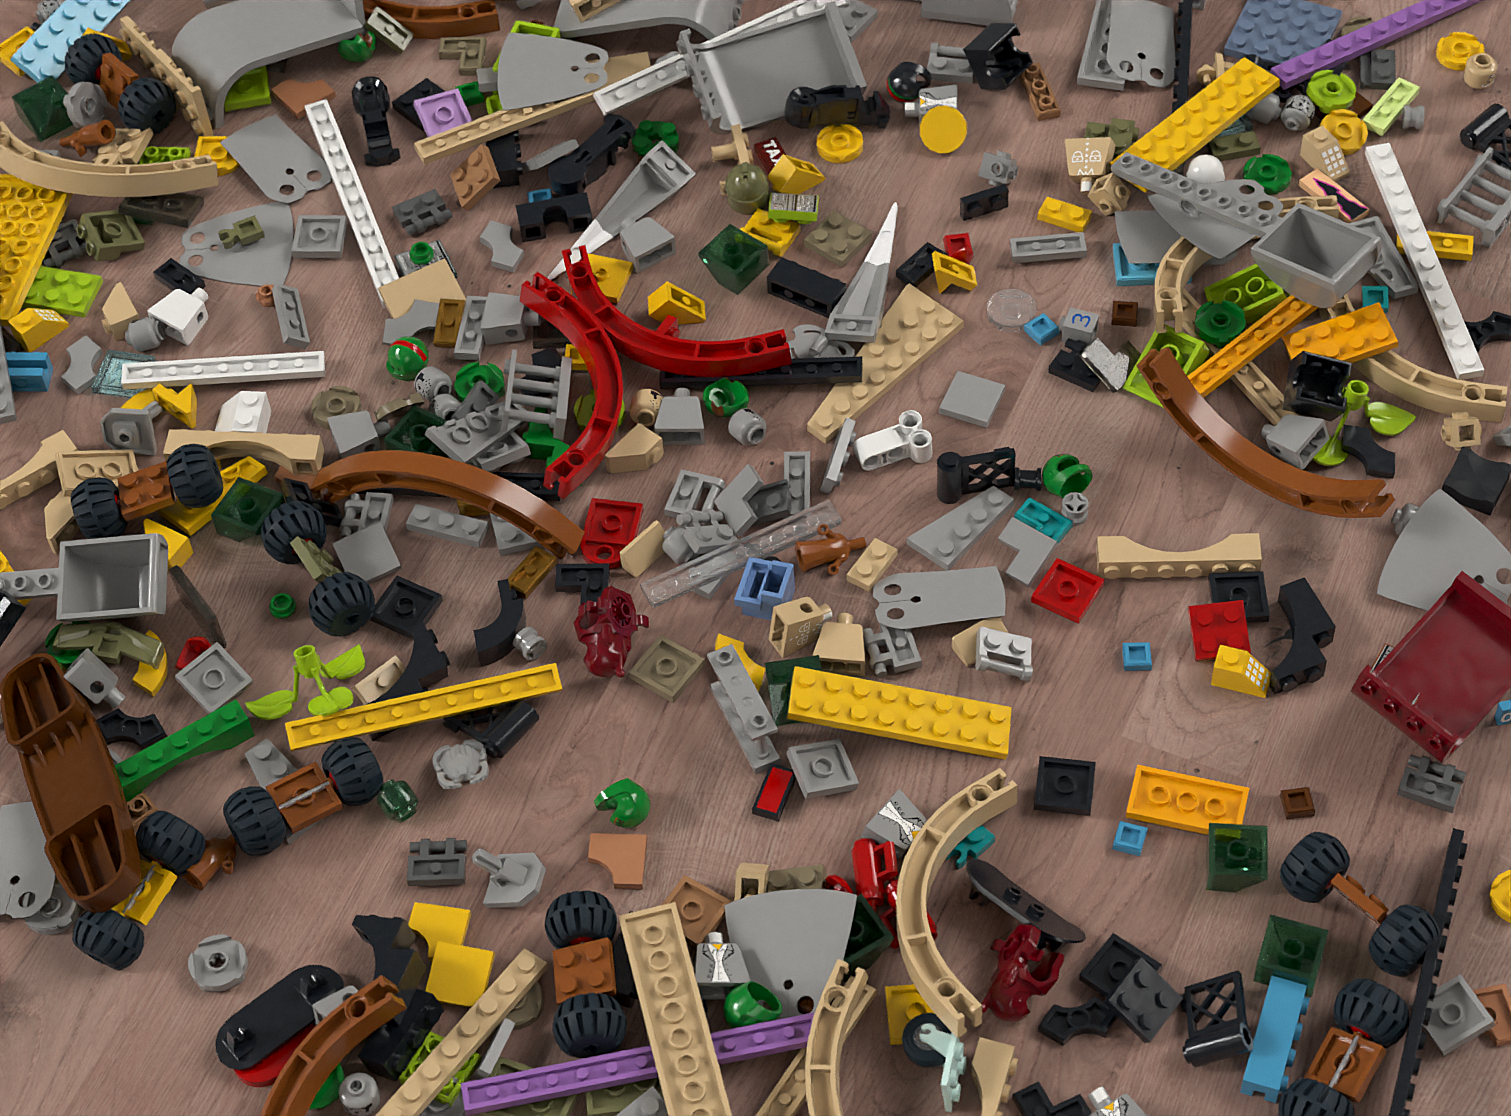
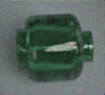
M391 779L380 787L381 792L377 796V803L389 820L403 822L417 812L416 807L419 800L406 781L395 782L394 779Z

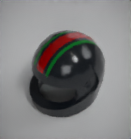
M908 61L901 62L887 77V92L898 103H913L919 99V91L931 84L932 76L926 68L919 64ZM920 75L925 81H916V77Z

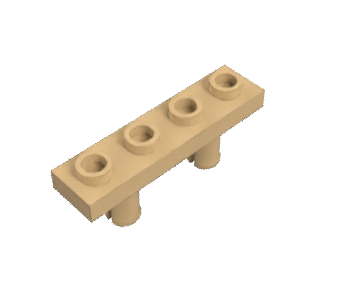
M740 124L731 125V144L711 147L713 162L734 158V160H737L738 165L742 164V162L753 164L751 149H746V147H749L747 133H742ZM726 180L719 181L721 196L727 195L725 190Z

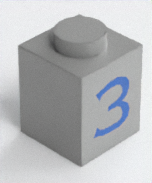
M1070 307L1067 316H1062L1059 324V331H1062V342L1065 343L1068 338L1075 341L1079 339L1086 342V346L1092 347L1098 332L1099 315Z

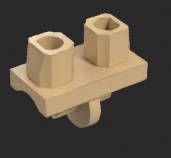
M1216 53L1213 65L1205 64L1198 69L1196 73L1197 81L1208 86L1230 69L1234 63L1224 62L1223 54Z

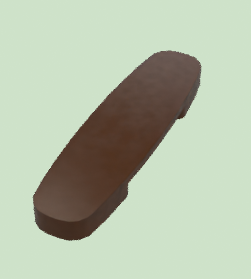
M47 653L35 654L12 668L1 682L0 706L8 743L18 751L30 797L47 840L44 847L45 854L67 895L82 908L92 913H103L131 895L140 881L142 871L131 816L114 762L102 732L82 692L63 677L67 669L52 655Z

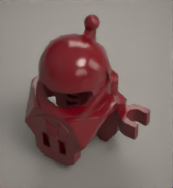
M612 586L604 588L601 597H598V602L589 600L587 603H582L578 607V616L573 622L578 641L588 647L583 659L588 671L598 677L606 678L616 675L618 678H623L625 676L623 667L627 660V654L632 649L631 635L638 631V626L649 627V617L636 614L631 594Z
M1019 924L1006 941L995 939L990 949L992 951L999 952L997 955L998 964L991 977V984L982 1003H980L982 1005V1014L989 1008L997 1018L1010 1023L1021 1021L1031 1013L1026 1004L1028 998L1032 995L1046 996L1059 979V971L1064 962V955L1060 952L1048 953L1031 973L1028 971V959L1039 962L1045 953L1043 950L1035 948L1041 930L1034 925Z

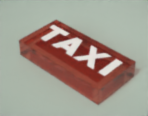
M776 137L754 144V150L769 175L782 155H786Z

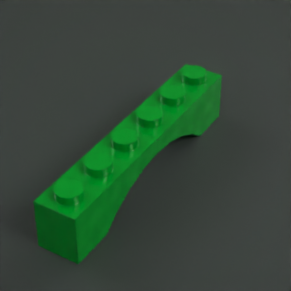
M237 700L226 704L116 764L115 768L126 802L139 795L151 782L177 764L207 752L232 749L254 737L249 718Z

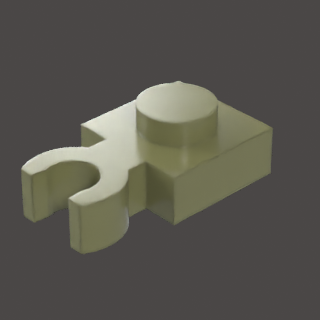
M255 215L233 223L234 229H223L218 232L225 249L232 248L237 242L244 246L265 237Z

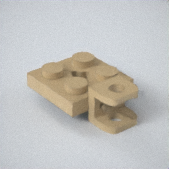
M150 127L145 131L132 128L130 130L128 128L116 129V136L113 141L108 144H102L92 161L95 164L136 165L154 133Z

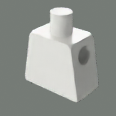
M197 288L191 295L181 289H176L152 306L147 312L149 317L160 321L165 334L188 346L208 319L204 302L209 297L201 288Z

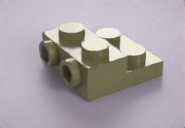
M1112 118L1111 124L1087 122L1084 138L1111 137L1115 143L1114 160L1132 146L1133 142L1138 141L1139 128L1135 127L1136 121Z
M127 209L82 214L80 223L77 225L78 237L85 239L87 254L89 256L93 255L96 262L119 259L121 252L144 249L145 241Z

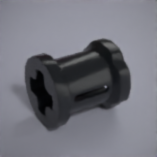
M1015 467L1014 490H1019V488H1036V491H1041V468L1036 470H1020L1019 467Z

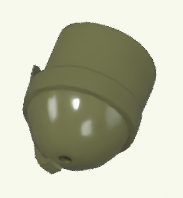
M742 162V164L735 166L728 173L725 190L728 204L734 211L744 215H751L758 208L764 209L769 201V184L765 173L760 167L748 162Z

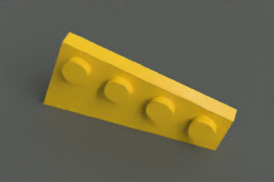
M247 456L220 471L223 481V493L211 505L202 508L186 507L175 496L177 500L174 505L157 511L159 515L189 536H192L268 474L267 469L251 456Z

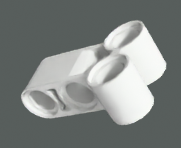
M913 410L903 412L899 417L898 425L857 439L852 446L862 469L867 471L908 457L916 463H925L932 458L933 454L932 436L929 431L922 428L921 415Z

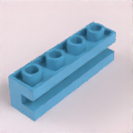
M6 352L12 391H48L53 366L47 352Z
M1271 976L1253 1042V1050L1250 1052L1240 1093L1252 1096L1254 1090L1265 1093L1264 1100L1276 1103L1278 1094H1283L1286 1090L1289 1076L1284 1075L1285 1067L1292 1068L1296 1050L1291 1049L1292 1041H1299L1303 1027L1302 1023H1298L1299 1015L1306 1016L1310 998L1304 997L1307 985Z

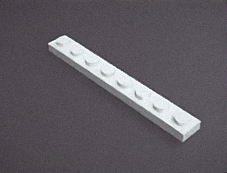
M324 351L126 363L122 364L121 384L123 390L155 388L158 384L164 387L188 386L189 384L204 385L325 377Z

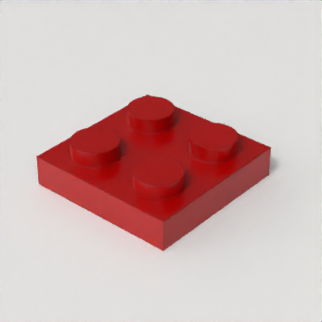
M1056 558L1032 594L1031 602L1079 624L1103 588L1105 579Z
M1243 600L1188 606L1195 662L1216 659L1220 645L1244 650L1251 654Z

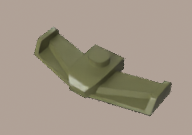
M110 621L108 623L61 625L52 646L54 652H60V650L93 649L92 652L102 662L118 665L122 655H126L150 665L158 670L164 655V642L130 629L122 623Z

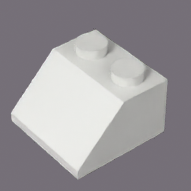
M240 391L221 406L215 431L266 433L271 415L266 392Z

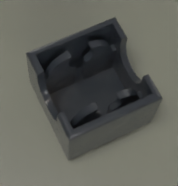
M991 23L963 49L981 89L1005 90L1033 64L1029 52H1022L1013 44L1012 37L1021 35L1016 23Z
M1302 351L1290 361L1282 410L1332 422L1345 412L1347 398H1342V391L1346 380L1351 376L1352 363Z

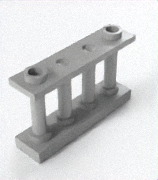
M1491 147L1483 155H1478L1472 169L1449 197L1441 200L1437 208V212H1439L1437 223L1442 225L1448 216L1451 215L1481 229V233H1483L1481 244L1489 248L1511 222V190L1509 191L1481 177L1487 170L1511 182V171L1491 162L1494 150ZM1475 185L1505 199V203L1497 206L1469 191ZM1461 200L1466 201L1493 214V218L1485 221L1458 208L1457 205Z
M512 349L511 359H505L504 374H508L505 405L499 406L498 420L503 421L501 431L507 432L508 419L549 424V427L554 428L553 438L563 440L567 418L572 358L562 357L561 367L556 366V368L516 363L517 350ZM514 373L554 378V383L514 378ZM512 388L552 393L553 397L550 399L512 393ZM510 404L551 409V414L510 409Z
M731 644L708 653L707 658L720 680L710 684L711 692L754 773L758 774L768 770L771 763L780 765V757L768 737L778 732V728L734 646Z

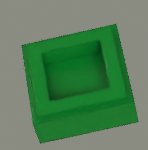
M478 81L455 87L456 89L458 88L466 107L484 102V96L479 91Z

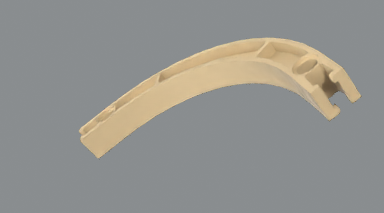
M0 121V167L13 176L34 185L67 193L104 197L156 196L218 186L217 163L212 161L209 155L162 163L136 165L79 162L49 155L26 145L8 129L3 121Z
M1336 195L1278 199L1283 203V209L1278 215L1282 218L1297 203L1336 219L1339 217ZM1269 201L1258 203V207L1263 210H1271L1274 207ZM1183 236L1171 246L1157 269L1154 289L1156 333H1165L1166 326H1164V321L1171 320L1175 321V333L1182 332V292L1193 273L1213 257Z
M1347 293L1333 307L1318 308L1322 322L1355 311ZM1392 350L1352 363L1368 379L1405 401L1446 415H1452V413L1468 412V415L1479 418V420L1502 423L1506 408V386L1469 382L1436 374L1405 360Z
M1001 768L969 785L937 809L922 826L911 843L898 879L896 896L897 935L903 961L911 980L922 998L957 1038L967 1032V1029L964 1027L965 1016L962 1013L958 1014V1012L962 1011L972 1020V1025L977 1027L982 1024V1005L957 979L937 950L927 919V901L939 868L958 843L986 821L1017 804L1018 785L1012 780L1005 787L1007 775Z
M837 959L819 1000L807 1043L805 1080L810 1116H843L839 1087L841 1051L847 1027L866 985L868 976L864 969L857 967L853 983L849 989H845L840 984L843 975L849 971V964ZM836 997L845 998V1003L839 1008H833L830 1005Z

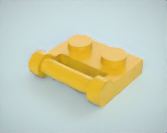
M758 208L745 227L739 230L737 240L743 243L755 244L773 251V254L782 257L800 233L801 224L791 220L784 223L775 222L773 219L768 218L767 211Z

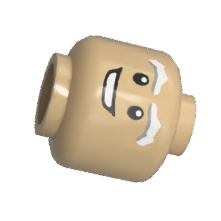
M1485 53L1471 56L1467 60L1465 67V82L1476 89L1490 87L1495 80L1497 71L1496 61Z

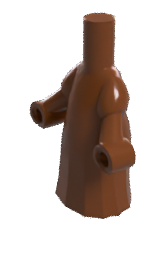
M105 119L86 125L70 136L60 138L59 143L62 147L71 145V147L75 148L78 155L83 157L88 152L85 147L112 142L116 136V129L111 121Z
M826 524L818 526L817 532L820 536L825 535L828 539L796 541L795 543L796 557L801 571L806 572L819 565L834 561L833 564L827 567V572L831 576L839 572L841 563L848 559L851 550L866 547L864 537L847 540L842 534L831 531Z
M232 834L226 839L211 838L205 840V852L201 860L196 865L186 869L187 874L182 875L188 884L197 890L203 891L206 884L221 868L227 875L233 873V860L236 857L234 846L237 842Z

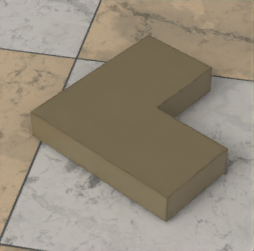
M441 37L438 51L439 60L460 59L459 75L477 76L476 69L484 68L487 46L486 37Z

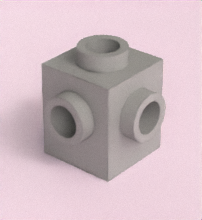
M999 150L997 154L984 152L978 176L989 179L988 183L995 186L1003 185V183L1011 184V181L1015 180L1018 173L1017 160L1011 159L1012 154Z

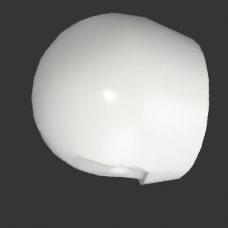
M1197 156L1189 164L1186 177L1201 184H1214L1219 181H1225L1222 163L1215 156Z

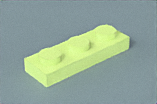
M1399 77L1364 117L1363 121L1366 123L1367 129L1383 136L1402 114L1403 106L1409 105L1419 94L1420 87Z

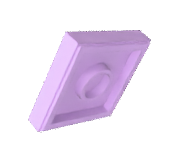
M458 88L414 101V107L428 137L472 121Z

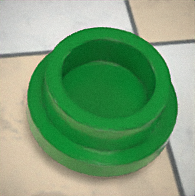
M417 242L412 245L409 257L413 263L423 265L433 259L434 252L428 243Z
M279 593L271 599L269 609L276 618H288L295 612L296 602L290 595Z

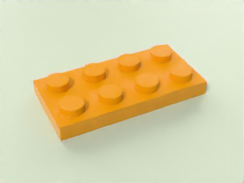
M1380 302L1282 336V342L1290 360L1302 351L1354 363L1398 347V340Z
M1137 765L1126 818L1239 842L1249 788Z

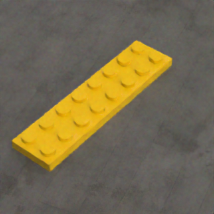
M1245 57L1112 160L1110 162V170L1111 166L1127 152L1173 171L1280 86V79ZM1128 181L1129 183H1131V184L1134 185L1135 187L1139 188V189L1142 190L1143 192H1147V191L1149 190V189H1146V188H1144V187H1142V186H1139V185H1137V184H1135V183H1132V182Z
M795 666L787 719L1005 760L1008 755L1012 707Z

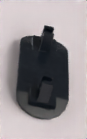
M971 859L966 864L968 876L973 883L969 898L971 900L977 899L978 892H980L983 900L978 904L979 906H986L992 900L1024 925H1034L1041 930L1037 946L1039 950L1045 949L1048 942L1051 945L1050 952L1058 953L1067 943H1081L1085 941V933L1080 928L1060 917L1008 879L993 865L980 859Z
M307 965L288 974L225 1021L219 1029L215 1041L216 1054L220 1062L228 1068L235 1070L250 1069L261 1063L316 1022L312 1005L344 988L340 975L331 968L322 965Z

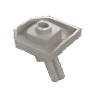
M153 401L142 410L112 408L100 421L104 443L114 450L133 449L134 454L155 456L157 446L152 419L162 412V407L157 401Z
M479 848L473 854V863L491 873L490 882L483 901L487 908L523 907L539 894L546 868L535 853L498 854L495 857Z

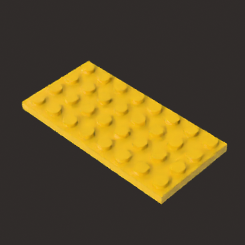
M0 174L1 326H10L8 321L18 315L74 194L34 185L12 174Z

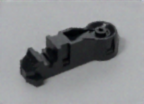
M369 76L359 79L353 86L352 98L355 112L363 119L369 153L364 154L365 163L367 166L375 167L390 165L401 159L399 148L392 147L386 112L391 105L387 87L377 77Z
M830 85L821 89L797 87L790 92L786 99L784 118L790 125L804 129L815 127L818 124L878 125L879 128L886 129L890 121V108L879 91H874L872 97L864 100L860 85H855V87Z
M606 115L604 117L605 124L568 156H562L552 161L549 165L548 175L553 191L559 197L583 193L587 184L602 177L607 172L609 165L614 166L616 164L615 154L618 151V147L626 150L630 139L636 135V129L630 120L625 119L622 115Z

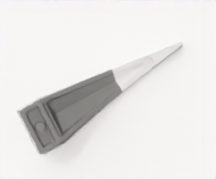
M661 140L644 156L571 248L572 255H570L571 263L573 264L581 260L579 246L586 245L587 253L591 254L623 230L621 224L626 218L632 217L637 222L676 195L679 190L693 179L696 173ZM564 259L559 262L547 277L552 281L566 271Z
M896 202L893 204L862 266L830 314L825 329V337L828 340L875 343L878 330L882 324L898 211Z

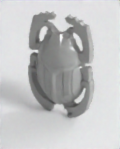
M805 324L795 327L793 333H795L796 338L787 341L790 353L791 349H794L798 359L855 356V350L849 344L842 340H835L834 342L828 340L825 337V329L814 325ZM838 347H842L846 354L842 355ZM791 353V359H796Z
M464 740V743L461 745L455 744L453 747L445 745L434 753L433 768L436 770L437 780L443 789L460 788L462 786L460 782L471 780L470 784L473 785L488 778L487 752L481 742ZM479 769H482V771L476 775L477 771ZM448 777V778H451V779L454 780V781H448V780H445V778Z

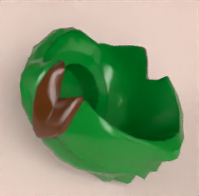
M366 32L365 37L357 33L354 40L339 42L337 47L338 53L350 62L369 60V58H372V53L375 50L376 37L372 32Z
M725 377L705 388L703 391V401L710 413L717 417L728 418L732 417L740 409L748 407L749 395L746 387L739 380L732 382Z

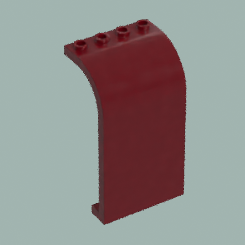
M1461 571L1452 585L1372 673H1370L1372 667L1369 665L1361 671L1351 689V693L1435 759L1444 763L1511 688V607L1465 572ZM1418 696V698L1416 699L1417 702L1413 705L1412 702Z

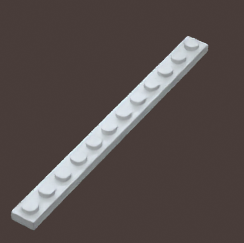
M796 0L702 44L720 41L824 9L826 3L835 1L839 9L844 7L846 1ZM675 55L594 92L593 97L604 116L689 78L685 70V59L683 55Z
M327 99L305 105V111L382 306L385 308L386 305L378 291V287L399 279Z
M1390 143L1366 147L1365 156L1457 379L1464 380L1483 376V365Z

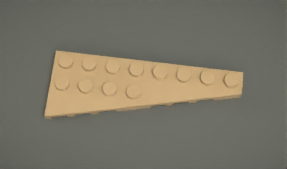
M128 16L119 19L122 29L119 31L123 40L130 42L133 53L140 55L143 66L150 68L152 77L164 82L171 89L176 100V107L181 108V113L187 122L191 121L197 135L201 134V136H214L200 87H194L192 79L190 77L186 78L181 68L177 69L173 60L161 48L157 50L155 42L153 40L149 41L146 33L141 32L137 24Z
M909 283L883 317L875 343L865 342L855 356H862L863 382L836 383L807 423V431L827 444L838 434L846 418L855 420L959 332L964 327V321Z

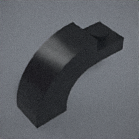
M508 579L497 581L502 604L498 618L489 626L473 630L481 667L495 663L512 652L515 648L513 646L515 636L526 627L523 598L517 599L515 588L510 589Z

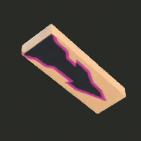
M1318 168L1300 179L1299 186L1311 196L1336 195L1337 205L1339 206V218L1344 222L1359 221L1369 215V208Z

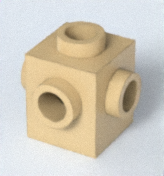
M1114 173L1096 179L1088 197L1107 216L1115 213V211H1123L1132 192Z
M1468 412L1452 413L1451 418H1444L1441 436L1446 445L1454 447L1457 451H1460L1462 446L1471 449L1473 445H1481L1480 436L1482 435V428L1479 418L1468 415Z

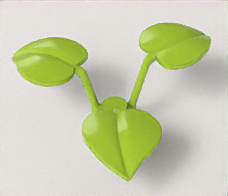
M1352 380L1347 387H1343L1342 398L1346 397L1347 402L1345 412L1333 437L1329 435L1330 439L1312 460L1324 466H1336L1346 460L1349 453L1342 452L1341 441L1337 440L1349 412L1356 411L1363 405L1365 416L1371 418L1369 421L1370 426L1375 431L1387 436L1402 433L1415 421L1416 416L1384 402H1373L1368 405L1370 400L1367 397L1368 385L1360 380Z
M360 644L356 645L325 665L320 660L319 655H317L314 646L305 645L299 647L293 653L297 665L293 666L295 672L293 692L280 690L258 700L245 702L247 709L257 718L272 720L282 717L292 711V703L298 700L299 676L301 674L307 679L315 678L322 694L313 698L308 704L309 712L312 715L327 716L339 711V709L348 708L354 701L352 692L346 687H336L327 693L319 673L323 677L329 679L335 677L340 680L360 673L366 664Z

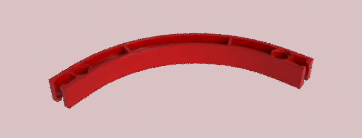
M586 245L579 246L581 260L573 264L570 259V255H572L571 249L562 250L573 296L602 325L614 348L638 363L674 374L696 377L744 375L792 364L790 347L786 340L784 329L725 341L680 339L650 330L622 314L603 294L591 269Z
M536 272L533 275L532 286H530L531 283L529 281H525L522 284L519 302L545 318L570 340L584 360L594 388L595 407L586 428L579 438L545 469L543 486L551 490L554 487L552 483L558 480L560 482L558 496L564 500L599 466L614 440L622 406L623 379L619 358L612 341L594 315L578 299L541 273Z

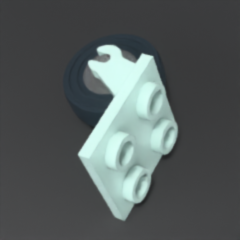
M935 1013L920 1014L911 1019L905 1026L902 1035L903 1048L908 1058L919 1066L936 1067L941 1065L944 1067L941 1089L946 1112H952L954 1102H959L961 1094V1084H958L959 1074L964 1075L966 1069V1057L963 1056L964 1043H960L959 1038L949 1030Z

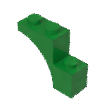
M535 407L534 412L548 414L547 408ZM528 422V432H524L522 438L528 444L531 452L527 458L546 460L547 468L570 446L559 439L553 438V433L549 429L548 424Z

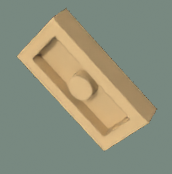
M874 538L846 574L847 581L870 592L897 557V549Z
M395 655L353 686L352 689L363 704L366 705L386 693L398 681L406 668Z

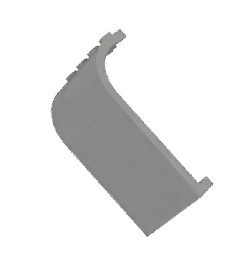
M237 0L208 9L192 18L177 35L172 47L171 59L177 69L181 68L186 78L190 77L192 79L194 87H200L210 123L215 129L224 127V101L234 82L243 74L257 67L346 39L352 41L356 38L357 33L363 35V26L340 0Z
M561 0L554 27L560 28L561 39L571 40L572 37L663 24H680L699 31L708 40H711L737 28L738 21L741 19L742 4L745 3V0H621L582 23L574 13L568 0Z
M835 1L826 3L825 8L720 41L707 44H692L689 42L691 31L687 29L680 31L679 40L676 42L680 55H683L686 62V73L692 78L695 97L699 98L702 105V116L704 120H707L710 130L715 134H731V125L740 124L742 131H746L785 119L786 99L790 92L797 87L821 89L830 85H846V87L860 85L862 95L867 88Z

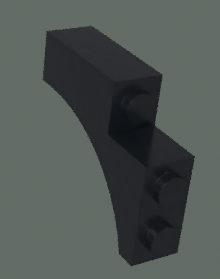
M1305 577L1280 586L1278 603L1283 609L1291 628L1292 646L1285 659L1272 670L1269 686L1274 694L1282 691H1292L1297 686L1307 682H1316L1325 673L1327 660L1319 648H1324L1333 642L1336 626Z
M423 622L413 626V651L401 677L386 693L368 704L429 691L428 686L448 677L447 666L450 665L449 659L444 651L439 652L435 645L438 643V640L433 630H427ZM399 728L369 734V737L374 741Z
M372 914L369 916L356 915L352 926L362 940L370 944L374 950L375 972L373 981L382 975L394 983L399 992L393 995L401 998L406 1005L404 1011L385 1023L386 1025L400 1026L427 968L419 957L418 952L411 949L416 935L409 927L408 922L403 918L379 917Z

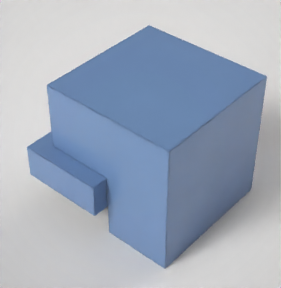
M749 557L734 598L735 606L742 607L743 615L771 620L774 606L792 600L795 591L794 564Z

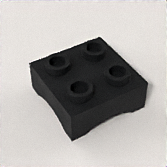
M1462 446L1450 473L1443 483L1442 491L1459 504L1491 516L1509 480L1511 464L1485 459L1474 453L1471 449Z

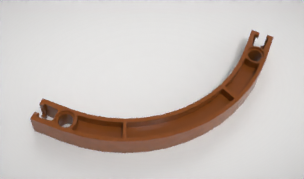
M362 0L365 21H367L372 11L378 6L413 33L414 36L412 38L467 37L500 31L494 0H481L465 4L434 7L407 5L389 0Z
M1169 347L1162 348L1159 354H1157V349H1151L1136 365L1164 409L1191 440L1226 470L1264 494L1302 510L1341 518L1381 517L1395 501L1391 493L1377 496L1386 486L1383 479L1342 480L1316 475L1287 464L1248 441L1223 420L1204 400L1184 373Z
M380 450L351 455L319 470L310 488L314 494H317L323 488L328 489V493L323 496V501L332 503L353 493L374 488H408L445 495L472 504L506 520L535 539L559 559L564 558L567 552L570 554L576 553L585 533L545 501L500 476L460 461L420 452Z
M381 975L331 1011L307 1035L283 1067L267 1096L260 1116H305L317 1092L340 1061L364 1038L406 1009L404 1001L393 995L399 992L397 986Z

